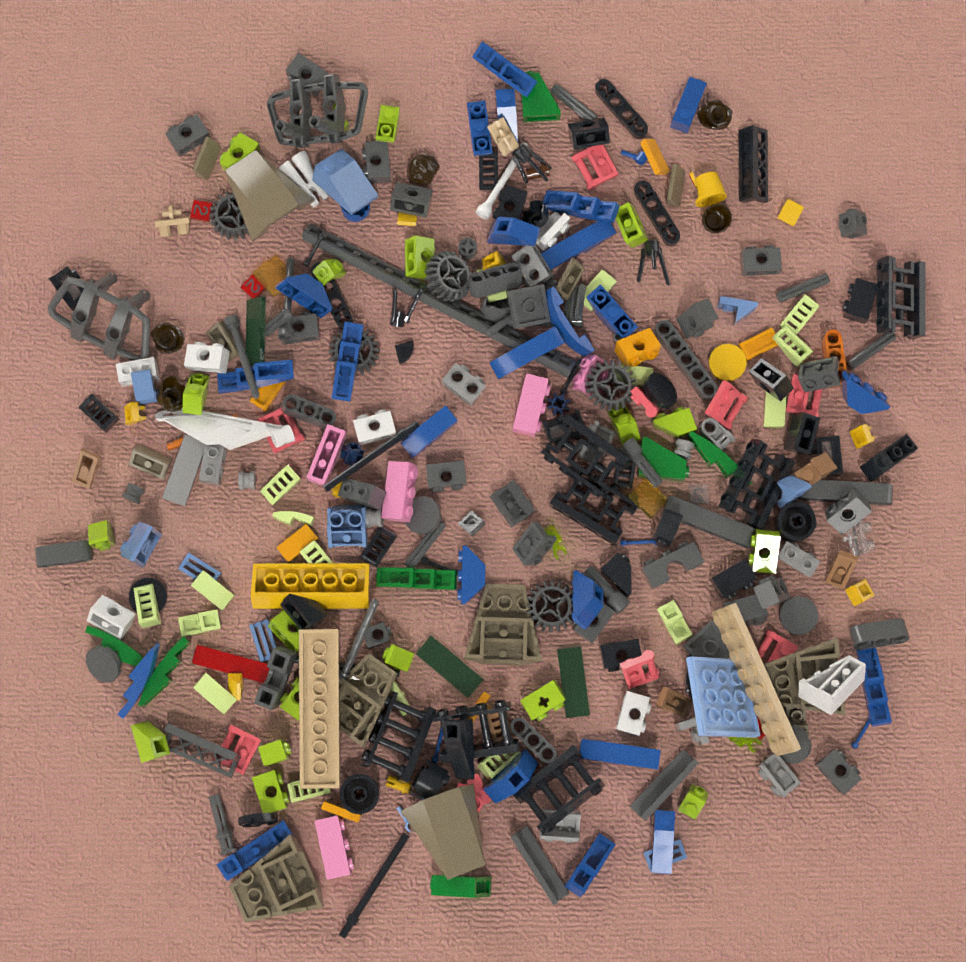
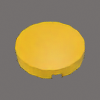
M722 344L716 347L708 360L709 370L712 375L721 381L727 382L740 378L747 365L744 352L732 344Z

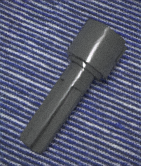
M634 437L625 442L622 448H619L621 452L632 459L655 488L663 482L642 455L643 449Z
M593 566L586 569L584 574L603 589V595L607 598L606 604L617 615L631 603L621 590L615 591Z

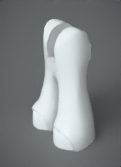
M301 151L292 157V162L304 175L308 184L301 178L290 161L285 162L278 169L315 200L310 204L314 208L319 205V202L312 193L316 191L323 201L329 195L312 181L313 167L306 151Z

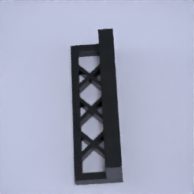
M752 125L739 129V202L746 203L755 200L767 203L768 130ZM758 134H761V143L758 139ZM758 151L761 154V160L758 157ZM758 169L761 172V178L758 175ZM758 188L761 190V196H758Z

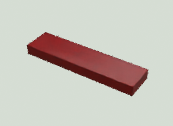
M201 645L196 646L192 664L228 674H242L243 678L261 683L265 682L270 669L266 663Z

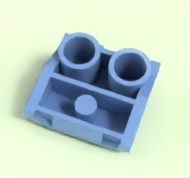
M337 505L328 507V548L339 546L367 547L365 517L367 506Z

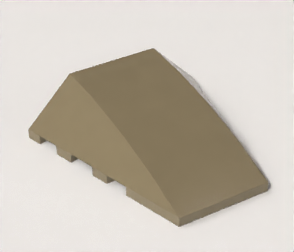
M257 150L225 170L252 242L266 234L268 227L295 209L301 211L315 201Z
M485 585L464 659L483 665L523 666L542 662L534 623L530 619L532 616L531 614H526L527 611H530V607H525L529 603L525 585Z
M838 638L764 664L782 707L826 713L798 697L799 681L813 677L817 671L823 672L829 668V665L838 661L837 657H840ZM844 702L834 714L846 716Z
M368 654L350 671L351 674L347 677V680L342 678L339 681L340 730L363 748L368 741L397 675L395 671L371 654Z
M474 784L460 786L432 796L401 811L404 818L410 823L413 831L421 839L424 847L431 853L432 858L447 880L485 866Z
M291 834L229 885L245 922L324 907L321 885L305 850Z

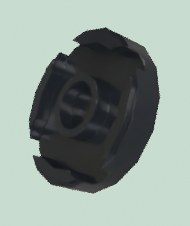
M653 373L646 378L644 382L645 393L651 402L655 401L657 403V407L668 409L677 402L676 389L668 378L658 373Z
M143 578L131 587L129 603L136 613L134 588L149 584L154 586L159 613L165 608L168 593L160 581L153 578ZM150 592L140 594V597L150 595ZM149 600V601H144V602H141V603H142V604L150 603L151 600ZM152 608L145 609L143 612L151 611Z
M257 813L238 818L239 826L248 828L260 827L266 824V822L267 825H273L278 822L277 813Z

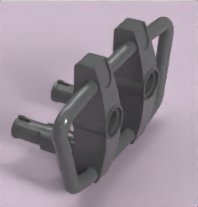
M337 74L324 75V82L306 84L304 79L290 80V89L274 93L267 100V109L278 143L304 148L309 147V144L342 143L343 140L358 135L362 129L368 88L362 82H341ZM342 89H359L361 94L355 126L353 129L344 132L346 105ZM324 90V117L312 116L308 92ZM290 97L289 113L291 122L278 120L274 106L275 101ZM311 127L317 128V130L326 133V135L310 137Z
M109 272L105 277L98 279L96 282L94 279L87 282L74 277H69L64 281L49 303L48 313L54 320L71 331V338L80 343L85 339L104 349V355L113 360L118 355L132 361L149 357L150 320L147 315L139 310L150 299L149 291L145 292V289L129 299L127 296L119 299L107 292L109 287L118 280L116 274ZM74 285L82 287L84 290L72 313V322L57 313L55 308L69 287ZM99 297L117 306L106 330L105 341L88 333L96 315ZM133 314L142 321L141 355L122 349L126 336L130 331Z

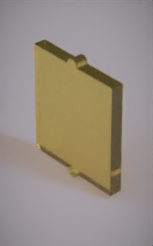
M275 255L267 262H263L252 274L275 297L281 293L276 289V285L286 278V265Z
M647 478L628 495L637 505V508L641 509L650 519L667 501V498L659 491V488H655Z

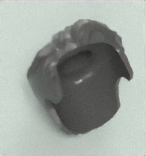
M487 297L483 299L480 309L486 319L499 322L510 314L508 298L490 303Z

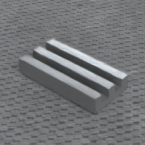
M579 284V287L575 286L569 299L565 301L564 315L569 322L582 318L586 292L584 284Z

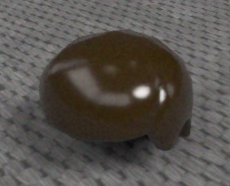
M712 205L704 211L701 218L702 225L711 234H719L731 225L732 214L729 208L724 205Z

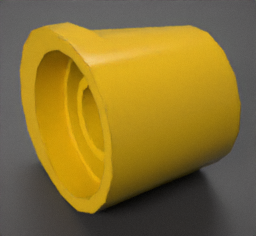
M693 172L689 173V177L697 191L698 199L695 201L697 207L712 206L727 198L726 191L717 172H707L696 178Z

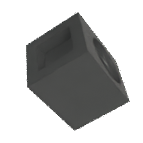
M382 622L370 626L364 638L368 649L391 642L389 637L393 635L390 626H385V623ZM374 631H383V638L375 640L373 638Z

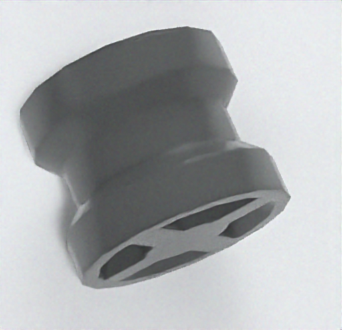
M469 237L462 239L458 245L459 255L466 260L474 258L477 253L475 240Z
M128 483L127 491L122 494V497L139 505L141 502L140 497L145 494V490Z

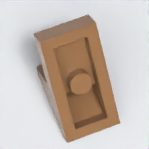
M81 449L72 482L90 489L96 471L103 464L100 456Z
M825 452L811 459L809 464L795 472L794 475L796 478L812 486L836 470L837 466Z
M839 550L838 555H835L825 583L844 589L858 561V556Z
M662 687L656 705L658 708L685 717L691 699L669 688Z

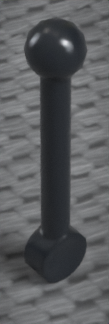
M318 234V240L304 263L306 267L310 265L320 242L325 239L324 234Z
M577 360L564 388L560 390L561 394H567V388L571 383L581 363V360Z
M422 557L421 559L423 565L429 564L442 570H455L458 575L457 569H450L429 561L427 557Z

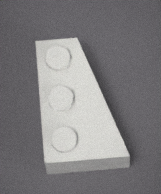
M849 655L829 665V668L823 672L817 671L813 677L807 680H800L798 697L832 715L865 680L866 664Z

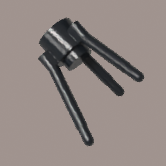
M522 144L512 153L515 156L513 161L516 163L526 184L528 179L520 162L524 164L528 161L546 182L548 181V178L533 162L531 157L533 156L544 166L548 165L549 170L552 167L534 153L529 146L526 147Z
M656 240L646 241L644 248L641 249L637 282L641 281L645 256L648 259H652V268L654 270L656 269V258L659 257L666 284L669 286L670 281L662 255V248H659V242Z
M423 287L419 289L407 315H405V311L397 309V289H393L390 325L404 327L405 323L410 322V317L424 290Z

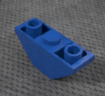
M468 102L467 111L473 155L492 154L490 132L487 128L489 124L486 102Z
M498 217L491 226L486 242L490 244L535 246L540 228L516 218Z
M309 274L286 277L276 285L277 290L313 314L316 313L320 318L332 311V306L323 284Z
M601 284L586 297L599 319L621 339L628 337L638 328Z
M845 370L842 372V395L848 406L860 414L883 411L890 408L887 402L888 397L883 392H876L871 384L861 382V379L853 372L851 374Z
M463 546V551L459 550L458 562H462V570H458V581H462V589H458L457 600L461 601V605H466L485 587V564L467 546Z
M576 570L573 571L572 619L582 629H586L603 608V589L593 580Z
M524 749L482 790L495 804L512 796L530 780L538 765L537 761Z

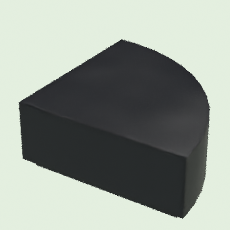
M413 341L395 345L400 365L407 362L412 356L414 350Z

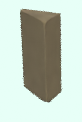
M210 137L205 138L192 169L195 176L205 180L209 179L221 151V146Z
M674 164L671 170L666 205L680 207L686 173L677 164Z
M574 258L570 260L555 288L563 300L569 299L585 270Z
M218 321L206 333L212 343L222 344L225 349L230 351L228 360L230 362L238 357L239 354L232 332L226 328L224 321Z
M138 444L133 449L128 465L163 480L173 459Z

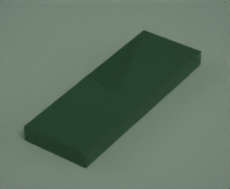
M262 296L247 300L246 354L250 366H254V363L264 362L266 297Z
M430 636L416 653L419 658L467 698L472 695L484 680L433 636Z
M581 646L557 649L562 691L567 698L564 701L565 717L590 715Z

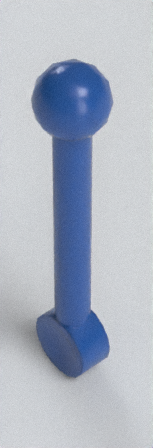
M652 540L620 541V546L657 544L655 543L656 541Z
M869 715L857 739L851 743L854 749L858 748L859 741L871 723Z
M442 727L435 754L431 758L434 763L439 761L438 754L443 738Z

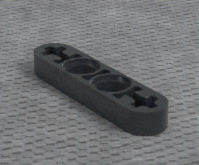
M606 79L599 80L595 86L596 95L634 138H644L648 131L646 122L610 81ZM600 86H607L606 91L609 94V97L607 99V93L604 90L600 91ZM618 98L621 104L616 107L612 106L610 100ZM624 112H630L633 118L631 120H625L623 119L622 114ZM636 126H637L638 128L643 127V131H642L643 133H641L640 131H639V132H635V131H636Z
M646 181L637 182L634 187L635 197L663 242L668 246H675L680 239L679 230L651 185ZM640 186H641L642 188H645V187L647 188L646 191H645V194L647 195L648 198H647L645 201H643V199H645L644 193H643V192H640V193L638 192ZM654 201L657 204V208L650 210L647 208V203ZM658 217H664L667 220V224L660 226L656 220ZM669 226H671V228H669L668 230L670 234L676 235L674 241L672 239H667L669 234L666 229Z
M317 262L311 267L312 277L316 280L318 279L314 275L313 270L322 262ZM332 279L328 283L333 285V290L326 294L330 303L333 300H339L342 303L339 309L332 308L330 312L337 326L343 330L344 323H339L342 320L338 313L342 312L346 319L349 318L347 322H353V319Z

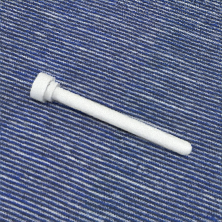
M525 142L521 143V145L524 144L526 147L528 146V144ZM513 158L486 202L479 205L475 213L479 217L488 220L492 214L493 203L517 166Z

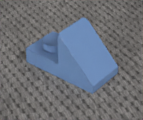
M720 296L717 308H722L724 312L736 311L735 325L754 312L758 302Z
M151 370L131 372L136 401H139L140 405L158 402L156 399L157 390Z
M790 475L777 482L783 493L781 494L782 498L776 504L781 509L787 504L795 502L812 486Z

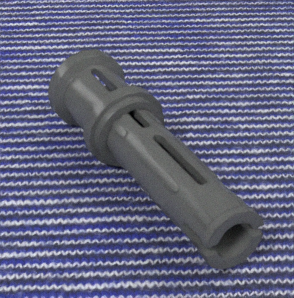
M216 794L208 797L218 832L215 837L219 840L221 856L238 850L235 848L232 839L233 831L229 830L221 795ZM216 806H218V810H219L221 822H220V819H219V815H218V811H217V807H216Z

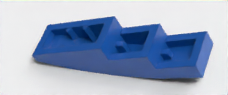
M481 42L472 58L525 97L529 96L537 84L534 78L484 42Z
M547 190L543 199L544 204L550 211L614 223L620 207L617 202L600 201L597 197L581 196L577 192Z
M598 221L541 254L552 271L583 252L590 251L617 234L611 222Z
M344 322L331 399L351 402L364 324Z
M292 360L254 363V367H251L257 388L294 379ZM235 368L236 372H226V374L217 373L219 394L250 389L243 368Z
M158 643L151 648L128 676L134 682L123 694L129 701L117 714L122 719L126 717L136 704L151 677L160 648Z
M877 649L856 650L857 660L866 664L865 680L862 682L871 726L891 724L892 719L887 704L888 697Z
M581 739V759L656 770L659 767L661 750Z

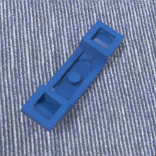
M553 286L547 290L546 298L551 324L553 327H557L564 342L584 357L595 351L585 334L578 337L563 314L559 305L564 303L555 287Z
M555 326L491 361L490 365L497 378L500 379L565 342Z
M283 820L216 865L226 881L258 862L288 835L291 834L293 836Z

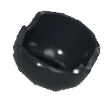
M540 200L531 201L530 209L523 211L524 218L522 221L542 228L550 217L544 202Z

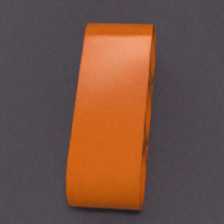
M831 329L822 338L824 359L830 358L831 354H835L838 357V374L841 376V385L842 372L844 370L847 372L843 340L838 330ZM828 336H833L836 339V343H830L827 339Z

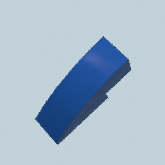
M445 405L412 432L409 438L401 442V445L413 459L442 437V434L458 423L457 419Z
M599 833L564 887L581 898L616 844Z

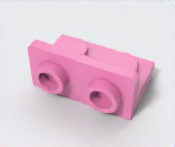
M586 355L581 361V368L578 374L573 379L572 389L591 396L592 393H586V390L591 388L585 385L586 381H591L586 376L592 374L591 368L597 369V363L603 366L604 360L597 355ZM609 371L600 373L597 381L606 380ZM597 387V390H598V392H599V394H600L601 391H602V389H598V387Z

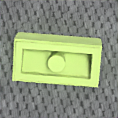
M766 392L763 427L783 428L785 426L786 397L780 402Z

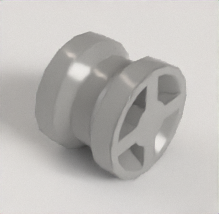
M676 439V449L673 450V453L683 459L690 460V452L694 448V443Z
M239 471V490H244L245 488L256 489L255 471H250L249 473Z
M382 508L381 510L366 509V527H372L373 525L383 527L384 519L381 518Z

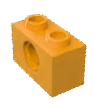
M651 328L618 340L615 346V353L623 366L636 367L643 361L655 359L659 355L661 344Z

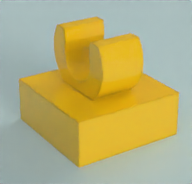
M130 402L124 406L126 425H134L145 420L146 416L139 415V411H143L145 406H138V402Z
M867 424L849 431L856 449L868 445L875 439V436H872L869 431L872 428L867 426Z

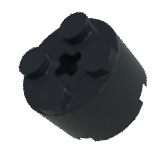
M802 502L787 504L777 513L775 518V531H779L781 538L788 542L799 543L812 535L817 525L813 509ZM794 519H797V520H798V521H797V524H799V525L794 526V525H793V523H794L793 520H794Z
M429 759L425 761L428 765L426 767L422 765L412 783L414 790H409L408 793L421 801L440 794L441 787H445L451 777L448 775L447 769Z
M356 774L350 776L343 782L340 788V800L343 807L354 814L370 812L376 807L380 799V788L377 782L368 775ZM363 789L365 797L357 799L355 791Z

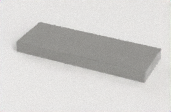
M184 435L162 497L163 499L186 506L203 459L204 443L189 435Z

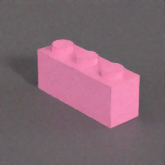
M526 373L512 432L535 437L536 432L540 433L542 421H539L540 414L545 413L547 403H543L545 396H549L551 385L548 384V378Z
M327 425L306 477L309 482L323 486L330 480L347 437L346 431Z
M388 461L385 491L387 493L383 501L381 518L395 522H410L413 515V498L416 494L417 465L410 462Z
M339 815L316 820L315 826L327 880L352 874L351 870L354 869L352 857L348 858L347 850H350L349 841L343 835V830H346L344 819H340Z

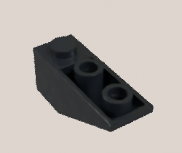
M905 434L860 466V469L869 481L872 482L915 452L918 447L909 435Z
M473 719L443 721L444 743L455 777L458 779H474Z

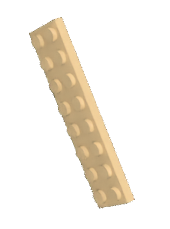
M733 603L711 612L714 623L718 626L721 633L722 641L727 646L730 659L736 666L738 677L743 681L746 695L754 704V713L760 720L762 731L768 738L771 751L776 756L800 750L801 747L737 604Z
M339 629L299 630L300 789L340 788Z

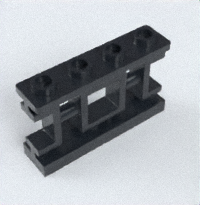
M892 256L878 259L876 265L877 333H894L895 326L904 327V337L908 339H917L925 336L926 262L918 261L914 263V261L904 263L903 269L896 267V258ZM892 274L896 275V282L892 281ZM904 276H907V284L904 283ZM896 289L904 291V306L896 304ZM892 311H896V319H892ZM904 313H907V321L903 320Z
M566 414L563 419L564 422L559 426L566 434L557 447L550 443L546 444L545 449L541 451L545 455L543 458L551 464L554 462L560 466L559 470L564 474H572L575 477L574 481L579 485L590 487L589 492L599 498L600 495L606 497L607 492L611 489L609 485L604 483L614 467L623 472L626 465L628 466L632 459L577 419ZM569 425L587 437L589 441L587 442L581 438L576 445L571 443L569 439L574 432L568 428ZM583 445L597 454L587 470L573 460ZM563 447L567 448L571 453L566 461L572 464L571 467L550 452L554 451L556 454H559ZM601 447L619 460L620 463L618 464L612 460L607 468L599 462L605 454L599 448ZM594 469L600 472L602 475L596 483L601 485L602 489L581 475L582 472L587 476H590Z
M751 439L746 445V451L742 459L737 464L734 475L729 480L725 493L720 498L718 507L725 509L729 513H735L737 507L747 513L743 522L747 523L750 527L763 530L782 491L777 482L789 476L795 461L791 458H785L783 454H776L774 459H771L764 454L768 445L762 440ZM757 457L762 460L759 468L753 465ZM769 465L774 467L771 476L765 473ZM754 473L763 478L757 493L747 488ZM740 491L746 494L742 502L737 500ZM752 499L758 501L754 510L749 507Z
M582 472L581 475L602 489V486L596 483L600 476L596 474L594 476H587ZM569 473L567 475V477H569L570 479H575V477L572 474ZM574 482L566 496L559 491L556 492L549 504L551 508L614 546L623 533V530L616 527L623 512L625 511L633 516L640 505L637 503L636 498L629 494L627 496L623 495L618 487L611 484V489L607 492L606 497H602L607 500V503L598 516L583 507L590 494V487L584 493L576 488L578 483ZM573 494L581 499L576 509L583 513L581 514L559 499L567 503ZM613 497L631 508L623 505L619 513L609 508L614 499ZM604 514L614 519L609 529L616 533H612L592 519L600 522Z

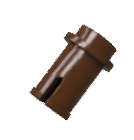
M542 164L539 167L546 177L550 176L548 165L544 166ZM534 168L526 169L528 181L542 178Z

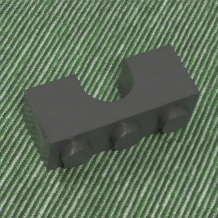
M686 541L678 545V550L672 552L670 549L661 554L662 558L656 561L652 558L643 563L644 567H642L641 571L651 590L670 580L667 574L668 564L673 562L679 563L686 573L704 563L694 542L689 544Z
M282 646L273 648L267 667L270 668L265 682L260 685L254 704L269 710L279 707L297 652Z

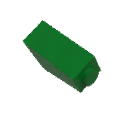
M526 71L528 75L537 81V84L528 97L521 94L523 123L559 121L561 111L541 75L534 71Z
M642 437V455L662 480L683 482L685 477L688 478L689 466H686L687 460L648 437ZM638 468L637 477L646 478V476Z
M443 874L432 875L430 881L431 895L465 898L491 897L492 876L459 875L447 880Z

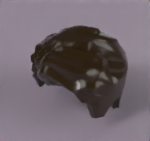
M712 100L700 107L698 119L703 127L712 130H723L730 124L733 111L727 105H724L722 101Z
M429 154L417 155L408 165L406 171L408 180L413 184L427 185L433 181L440 165Z
M169 322L160 323L151 331L156 349L162 354L177 352L184 345V333Z
M173 376L166 377L156 391V399L163 410L169 412L182 410L185 385H180Z

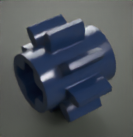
M554 393L553 400L548 398V402L551 405L547 407V410L552 409L553 416L556 413L563 415L564 410L569 411L570 408L566 404H569L570 400L564 399V393L561 396H557ZM556 401L562 404L560 409L558 406H555Z
M349 442L347 446H342L340 458H344L343 462L351 466L363 458L364 450H361V446L358 443Z

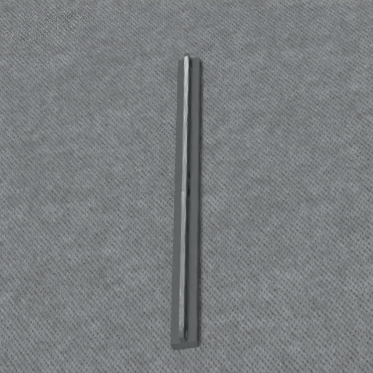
M310 224L302 233L301 237L303 240L314 246L318 240V234H324L325 239L320 242L318 248L401 290V292H405V294L413 298L416 297L419 289L423 287L424 290L419 301L486 335V331L497 323L486 319L482 312L459 300L449 302L443 301L442 297L437 298V293H431L432 288L427 287L428 284L417 278L405 277V272L313 224ZM507 325L490 337L511 349L532 339ZM551 350L534 359V361L567 378L576 364V361L555 350Z

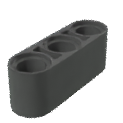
M509 263L472 273L468 277L470 295L475 298L514 289L523 284L522 269L518 263Z
M287 395L281 403V411L284 414L322 429H326L327 425L332 426L336 420V414L332 409L296 395ZM292 401L295 408L289 409L286 406V402ZM304 408H310L313 415H306ZM322 415H328L331 421L329 423L324 422Z
M88 540L35 548L36 565L38 568L93 560Z
M901 618L859 624L851 627L849 630L854 649L856 650L896 645L909 640L905 621Z
M516 718L512 721L510 725L512 733L541 761L550 763L555 760L557 755L555 748L525 719ZM517 721L523 722L525 726L524 731L516 732L513 727L514 723ZM530 735L538 737L539 743L536 746L529 745L528 737ZM546 748L551 749L553 752V757L550 760H546L542 756V751Z

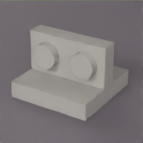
M696 717L674 724L677 732L692 727L693 731H690L694 743L697 742L698 745H703L710 742L708 736L698 735Z

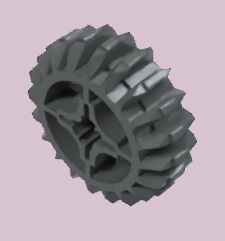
M226 191V197L223 198L222 195H219L220 201H213L215 206L210 207V210L213 212L209 214L210 219H213L210 223L212 226H215V232L220 231L219 235L221 237L226 235L227 240H230L232 236L235 241L238 240V236L245 239L244 234L247 233L249 236L250 234L246 225H242L243 216L239 207L234 205V203H237L233 191L232 195H229L228 191ZM228 205V211L221 216L222 210ZM232 209H234L235 213L238 215V222H236L235 218L232 215ZM232 223L236 225V228H229L223 224Z
M455 251L439 252L436 256L431 257L426 264L427 269L424 271L428 275L424 280L429 281L427 287L432 288L431 293H437V298L442 297L443 301L449 302L458 301L466 296L470 290L468 277L472 274L469 272L471 266L465 264L467 260H462L461 255L456 256Z
M368 329L362 335V340L364 341L361 342L356 377L358 371H360L362 376L364 375V369L370 372L369 365L375 367L376 363L373 360H379V356L376 353H380V349L375 348L379 343L378 341H373L375 339L374 334L369 336L370 331ZM338 331L339 338L336 336L332 337L336 343L329 344L333 348L328 353L329 355H334L330 358L331 362H335L334 368H336L339 357L340 343L343 335L341 331ZM369 345L370 353L367 359L365 360L362 356L363 350H365V347Z
M613 359L610 361V365L607 360H604L603 366L597 363V369L591 368L592 374L586 376V378L591 380L585 382L586 386L591 387L586 390V393H592L588 399H596L593 403L594 406L601 403V410L607 405V411L610 412L612 406L615 411H618L619 405L625 408V402L630 403L632 401L630 397L633 394L630 391L636 385H631V383L635 382L636 378L630 379L633 371L627 373L628 366L626 365L621 368V361L615 366ZM609 371L606 380L597 381L600 373ZM616 373L623 378L624 382L617 380ZM611 380V384L617 387L610 389V386L605 384H608ZM597 387L605 391L607 399L599 394ZM625 390L620 399L613 400L615 391Z
M554 580L550 581V586H547V582L543 581L544 588L537 584L536 589L538 592L533 589L530 591L534 597L527 596L528 601L532 603L525 605V607L531 608L526 614H533V617L530 619L538 621L535 624L536 628L542 624L541 631L543 632L546 626L549 627V633L553 632V627H556V631L560 632L559 625L566 629L567 624L565 621L568 623L573 622L569 617L573 613L571 611L573 609L572 598L570 599L573 591L566 593L565 591L568 589V586L565 585L561 589L562 582L560 581L557 587L554 586ZM555 591L560 593L562 596L557 599H552L549 597V595L546 594V592ZM541 596L545 606L537 612L535 604L537 598ZM566 601L568 609L566 615L562 617L559 605ZM547 603H557V606H555L556 611L552 609L546 610L548 607ZM546 614H551L558 621L548 622L543 620L541 617Z

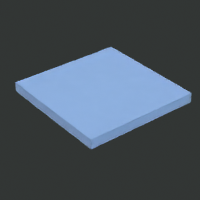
M693 656L686 658L698 735L759 737L760 731L758 719L753 710L754 704L746 695L743 681L738 677L734 662L731 659Z

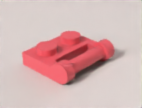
M603 145L589 147L571 157L581 171L587 183L588 191L618 176V172ZM586 157L598 177L594 180L582 160Z
M793 374L791 384L794 389L788 394L785 412L792 414L804 412L819 417L818 409L823 389L814 391L811 410H807L806 405L809 392L803 391L798 375Z
M723 381L706 409L705 414L730 431L732 422L743 403L747 402L748 397L740 393L729 382ZM736 399V402L734 403V405H733L732 409L730 410L728 416H727L726 419L724 420L725 415L727 414V412H728L729 408L731 407L733 401Z
M639 386L630 391L633 394L631 396L633 401L638 406L642 404L646 408L645 413L648 417L659 415V408L653 401L651 402L648 399L646 393Z
M281 408L257 419L260 422L281 425L278 417L283 415L293 431L295 441L278 448L274 446L270 436L266 437L274 454L305 440L293 417L284 414Z
M767 629L758 653L762 660L772 640L776 641L777 644L767 662L795 653L798 646Z
M646 650L641 656L627 659L625 662L620 663L628 689L654 681L660 677L659 669L655 666L653 651ZM647 664L649 670L647 673H644L642 666Z
M230 724L229 732L221 747L229 749L235 735L241 736L233 752L241 756L235 771L244 775L262 739ZM224 760L220 762V764L228 768H230L233 763V761L231 760Z

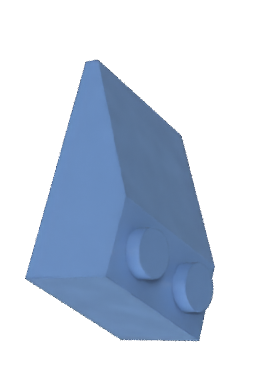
M343 149L315 165L312 181L351 215L378 198V194L355 159Z
M139 521L137 525L134 524L131 528V536L128 542L125 541L122 544L120 556L144 568L162 534L152 526Z

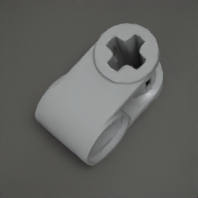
M713 418L705 419L699 426L700 434L723 452L731 442L736 440L728 430L723 428ZM706 423L713 426V432L705 430L704 426Z

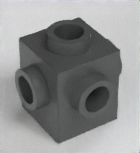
M852 208L846 210V213L839 214V228L842 237L854 239L867 235V217L864 212Z

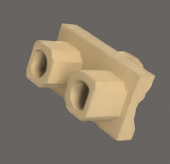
M503 117L487 126L503 156L520 147Z
M169 205V211H163L162 216L170 217V219L155 221V227H158L160 236L165 237L172 235L170 225H177L178 235L188 234L191 218H175V216L182 215L181 209L174 210L173 205Z

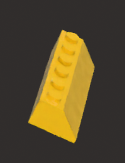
M369 563L253 564L251 584L253 609H283L280 604L288 594H294L316 600L323 609H368L370 597Z

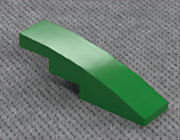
M693 431L688 434L687 438L690 442L694 443L695 449L708 467L716 464L726 479L732 474L734 475L737 464L726 453Z
M377 567L376 587L456 590L457 571Z
M87 625L85 633L102 638L101 647H109L113 651L119 652L117 656L121 662L137 666L144 658L143 655L125 642Z
M183 636L156 667L139 700L138 705L144 708L172 682L168 675L182 663L177 656L191 644L186 637Z

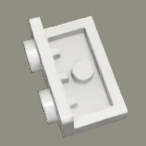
M554 212L549 217L548 222L540 228L536 244L544 251L548 247L551 248L556 243L560 233L564 234L570 227V217L565 213L561 216Z

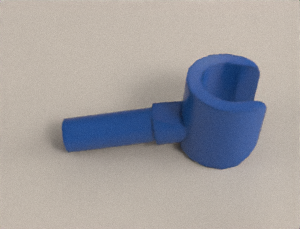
M624 150L621 152V155L634 159L639 165H643L648 160L643 151H640L638 155Z

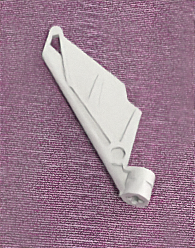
M183 407L180 411L169 412L163 410L155 414L157 421H165L206 445L220 444L229 450L268 436L271 437L276 448L295 441L293 431L289 425L282 426L203 411L202 415L183 413ZM170 413L174 414L172 416H164Z

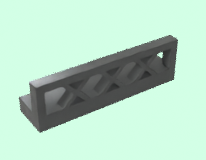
M167 724L164 730L168 733L166 736L167 744L169 745L173 736L178 737L181 743L176 748L169 747L170 752L232 778L241 759L239 754L171 724ZM194 744L197 747L198 753L190 756L187 754L185 747ZM212 752L215 761L206 763L203 754ZM226 759L233 761L228 772L222 770L220 762Z
M682 749L629 807L646 821L699 762Z
M526 826L510 836L553 906L567 896L569 892L564 887V884L529 828Z

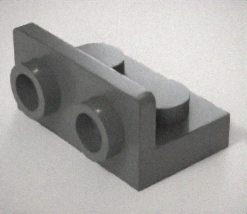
M838 357L800 364L798 379L803 391L809 392L839 386L841 381L838 376Z
M532 522L512 549L523 565H538L544 555L553 547L557 538L547 535L538 522Z

